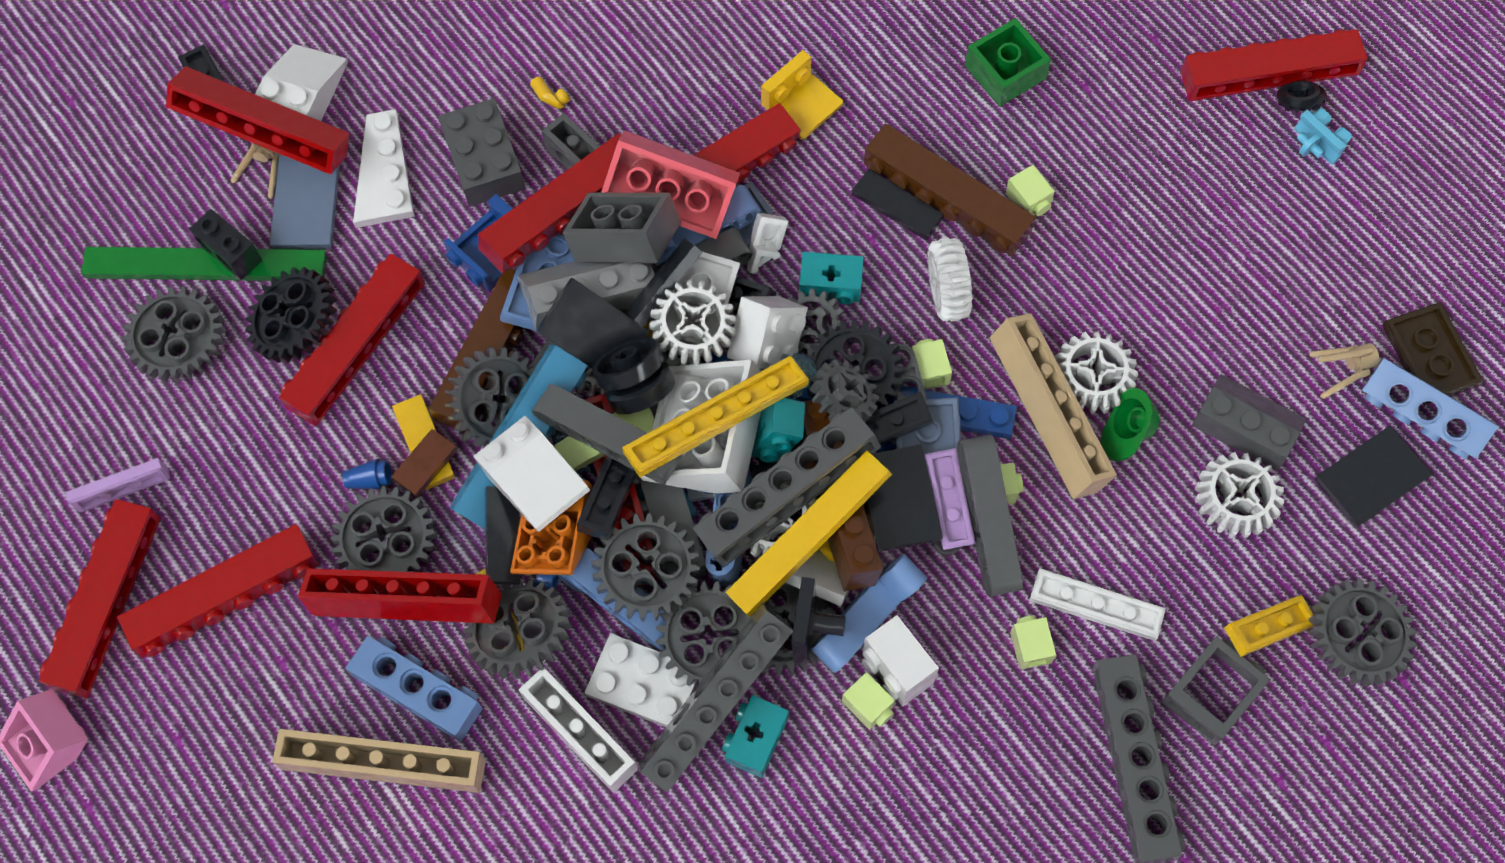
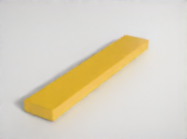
M790 355L623 446V454L638 476L642 477L808 385L809 379Z
M866 450L725 593L751 617L762 603H765L892 475L890 471Z

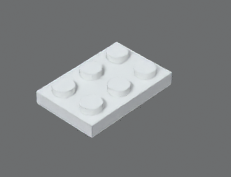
M702 252L701 256L680 280L679 284L685 289L687 281L690 279L693 282V288H698L700 281L703 280L705 282V290L708 291L713 285L717 287L716 297L725 293L727 298L724 304H728L740 263ZM696 301L686 302L690 307L694 308L703 305V303ZM674 309L666 320L671 334L676 331V326L680 323L677 312ZM714 312L705 323L712 337L719 329V321ZM688 319V326L694 324L696 325V327H698V319L695 321H691L690 319ZM692 337L682 341L690 345L702 344Z
M610 633L584 694L591 699L667 727L692 695L698 680L696 679L691 686H688V675L685 674L682 678L676 679L675 675L678 668L675 667L669 670L665 668L671 660L670 657L661 658L659 657L661 652Z

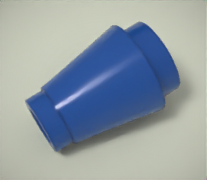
M377 458L349 470H344L342 480L346 489H381L382 486L386 487L392 484L393 479L391 476L393 474L390 463L387 460L381 461Z

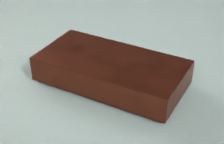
M431 429L391 477L393 481L418 498L457 452L458 448L438 432Z

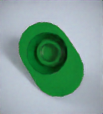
M1130 388L1119 396L1121 399L1120 405L1118 407L1114 406L1101 436V446L1110 460L1119 462L1130 458L1138 450L1142 441L1150 439L1159 427L1160 417L1157 405L1152 403L1148 394L1142 389Z

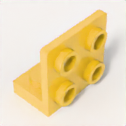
M804 50L761 85V105L768 110L781 103L801 129L798 136L801 140L808 137L843 106V100L811 73V56Z

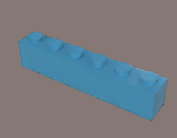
M549 345L489 443L523 416H526L549 439L554 428L535 417L531 410L549 384H554L570 393L573 389L578 390L586 379L587 374L584 371L588 365L557 345ZM478 463L475 464L449 508L485 529L486 486H496L489 480Z

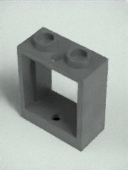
M1216 636L1163 699L1162 703L1215 746L1224 738L1271 679L1265 675V670L1259 664L1240 657L1233 643L1226 639L1221 640ZM1212 654H1215L1253 685L1223 723L1183 691Z

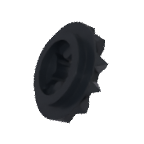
M1294 81L1279 88L1277 91L1278 105L1284 107L1285 111L1295 110L1296 113L1306 111L1307 109L1309 111L1311 109L1317 110L1320 109L1321 104L1325 103L1326 91L1323 87L1313 82Z

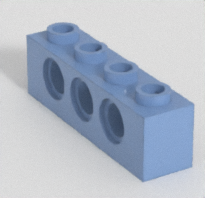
M1384 357L1362 388V391L1367 393L1364 399L1379 408H1382L1384 404L1395 410L1393 413L1395 418L1407 425L1414 421L1423 427L1421 430L1422 434L1435 442H1438L1440 438L1452 444L1449 450L1464 459H1467L1469 455L1477 459L1499 427L1494 422ZM1398 384L1406 386L1409 390L1408 397L1401 402L1392 400L1389 395L1391 388ZM1426 401L1433 402L1437 406L1436 414L1428 419L1422 418L1418 414V407ZM1456 418L1465 422L1463 433L1451 435L1447 432L1446 426L1450 420Z
M367 636L345 669L348 673L442 732L462 742L483 709L479 702L476 701L479 696L464 686H461L459 690L449 684L451 679L436 669L432 673L423 669L424 663L410 653H407L405 657L395 652L397 647L387 639L380 636L378 640ZM389 663L396 664V669L391 675L382 676V669L385 665ZM421 679L424 681L421 690L415 693L409 692V686L414 680ZM443 696L451 697V703L447 708L436 709V703L439 698Z

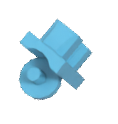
M1323 108L1312 113L1307 109L1301 114V119L1294 128V131L1299 134L1297 139L1303 144L1299 153L1305 157L1312 152L1317 158L1323 156L1333 165L1341 157L1352 138V134L1342 127L1338 128L1335 132L1328 129L1326 126L1330 123L1331 117Z

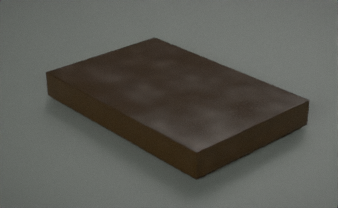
M1441 302L1384 321L1382 324L1404 369L1451 397L1471 390L1484 383ZM1426 401L1423 402V405L1425 406L1433 402Z

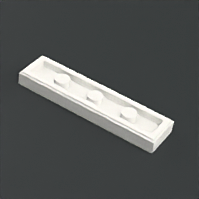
M1041 568L1038 570L1029 600L1153 641L1158 639L1166 608Z

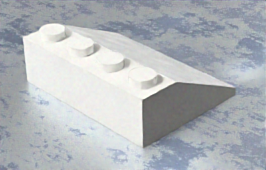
M752 359L703 363L698 366L694 364L669 366L675 379V385L672 391L659 401L652 431L761 372V370ZM761 411L682 454V459L665 485L709 493H735L742 491L745 486ZM646 476L640 477L643 481L658 483Z

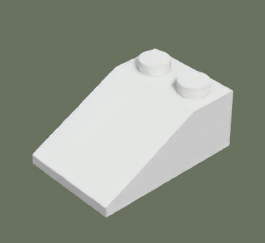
M293 44L264 75L255 95L321 121L348 64L347 58Z
M523 416L473 456L489 480L538 532L590 491L585 482L526 416Z

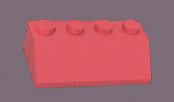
M624 130L618 140L601 193H670L681 221L679 226L717 239L740 173Z

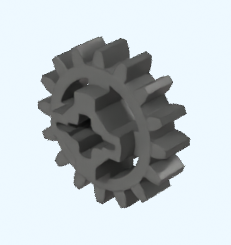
M810 289L809 296H806L803 291H798L799 299L797 301L791 297L787 300L803 306L809 302L822 304L815 310L807 309L806 313L810 317H818L815 323L820 331L813 328L807 329L806 327L809 322L807 317H805L806 324L802 330L798 345V354H802L806 348L808 355H814L815 352L809 346L810 344L803 342V340L808 336H816L818 338L817 335L819 333L827 338L830 335L827 329V318L830 314L832 317V328L838 331L841 321L839 316L844 314L845 311L834 308L838 303L837 299L834 298L829 302L827 301V292L823 291L817 297V291Z
M833 360L830 364L824 363L811 380L814 383L810 387V391L816 393L812 401L821 404L820 413L828 412L830 414L829 421L836 414L852 407L861 419L866 422L877 409L875 403L879 396L872 393L876 385L868 384L869 375H861L858 365L853 369L850 368L846 360L841 366L837 360Z

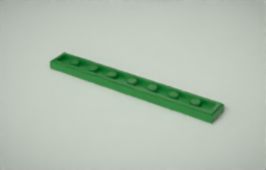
M85 247L81 275L84 278L240 281L202 248ZM257 249L262 261L241 281H271L272 276L279 280L281 271L284 270L290 275L292 267L299 271L302 267L307 268L309 271L313 269L325 278L327 253L325 250Z

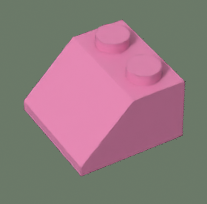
M53 689L18 700L0 732V748L31 792L40 788L74 762L88 741L84 729L77 724L69 713L66 704L59 699Z

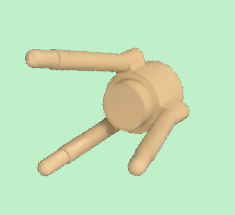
M252 143L249 151L234 172L231 182H237L252 158L260 162H267L268 159H272L268 198L273 199L279 153Z
M1372 343L1360 346L1354 345L1347 348L1312 351L1309 354L1310 357H1319L1318 361L1321 363L1345 359L1348 368L1356 370V373L1320 395L1322 399L1335 394L1360 378L1370 376V369L1377 367L1380 360L1379 353Z

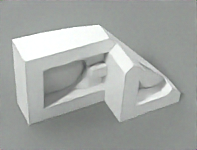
M757 212L749 247L753 255L747 265V270L751 274L757 273L759 271L758 267L770 259L776 260L781 256L778 250L781 248L788 225V220L785 217Z

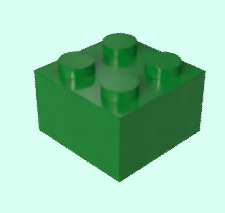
M1014 18L970 44L967 49L965 66L1000 107L1045 80L1051 59L1017 18Z

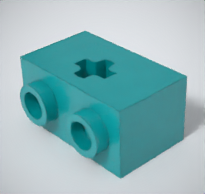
M802 252L799 291H803L806 296H809L810 289H815L817 297L825 291L828 293L827 300L835 298L839 304L860 303L864 256Z
M783 398L762 410L751 456L759 457L764 462H778L781 456L803 439L805 403Z
M754 695L751 696L749 703L743 702L735 719L740 722L735 734L728 733L722 747V751L726 752L725 762L763 778L789 719V710ZM756 728L760 731L761 738L756 737L751 742L749 741L748 733H753Z

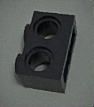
M209 209L189 228L198 245L240 281L262 261L254 244L212 209Z

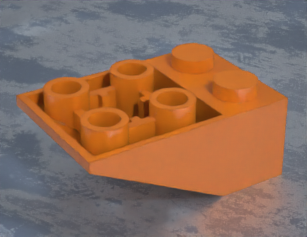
M588 480L583 481L590 491L541 531L538 532L521 514L510 573L573 575L592 537L591 535L577 532V522L593 488V485Z

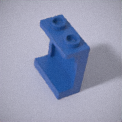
M497 194L487 201L490 211L457 240L452 242L447 238L443 241L447 251L445 256L448 261L456 268L461 266L466 271L467 278L476 287L481 284L488 292L495 287L502 273L478 249V233L513 209Z

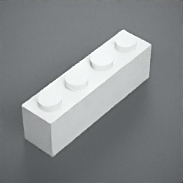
M545 668L544 670H539L519 689L523 699L613 793L638 770L635 761Z

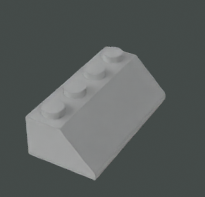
M573 261L518 275V281L536 331L570 278H574L618 310L629 308L655 274L651 263Z

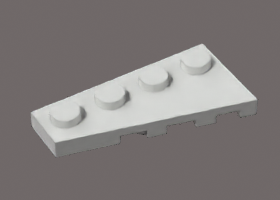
M396 109L368 114L366 117L353 219L355 228L415 217Z

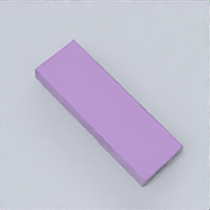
M956 448L924 454L943 537L941 540L942 549L947 550L976 544Z
M159 458L72 489L65 492L68 503L78 512H84L167 481L171 477L168 468Z

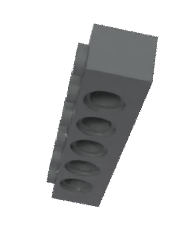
M850 407L848 410L836 414L822 430L810 434L804 443L793 452H787L781 456L778 463L767 472H761L756 475L751 484L742 491L730 495L726 499L725 504L717 510L705 514L693 529L714 558L724 568L833 485L866 450L873 454L881 448V445L871 429L856 411ZM845 441L840 448L832 449L836 442ZM818 461L814 468L806 469L810 462ZM792 481L788 488L780 490L782 483ZM765 501L760 509L753 510L756 503ZM739 521L734 529L727 530L731 522Z
M762 603L639 761L641 774L664 791L668 792L791 635L793 629L788 621Z
M1137 654L1097 660L1092 667L1134 863L1176 861L1182 857V851L1185 850V841L1182 831L1177 830L1174 816H1177V806L1174 797L1169 796L1166 783L1169 782V771L1167 764L1161 762L1158 749L1162 748L1159 730L1153 729L1151 716H1154V706L1152 699L1145 694L1143 685L1147 682L1145 667L1143 664L1138 663ZM1123 686L1128 688L1132 693V699H1122L1117 693V687ZM1124 720H1135L1139 725V732L1132 733L1128 731L1124 725ZM1132 752L1144 754L1147 759V765H1136L1132 760ZM1148 785L1151 787L1155 795L1154 800L1144 799L1140 795L1139 786ZM1153 818L1160 822L1162 826V833L1160 835L1153 834L1148 830L1147 819Z

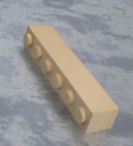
M1032 314L1007 318L991 335L990 340L1071 497L1077 499L1098 493L1117 476L1113 466Z
M279 729L272 763L286 771L480 793L486 762L483 755L477 751Z

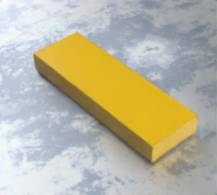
M421 394L392 406L411 453L431 429L436 431ZM449 461L426 487V490L455 479Z
M1299 595L1229 623L1224 629L1240 657H1243L1308 630L1315 625L1308 621V618L1313 616V613L1303 596Z

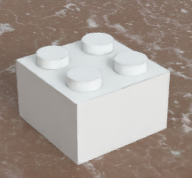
M780 296L741 297L734 325L735 335L731 337L727 358L735 361L752 359L759 369H766L790 355L796 360L801 333L806 324L805 317L808 307Z
M898 615L865 638L862 663L871 675L877 674L884 682L882 688L895 701L897 700L902 707L934 684L939 667Z

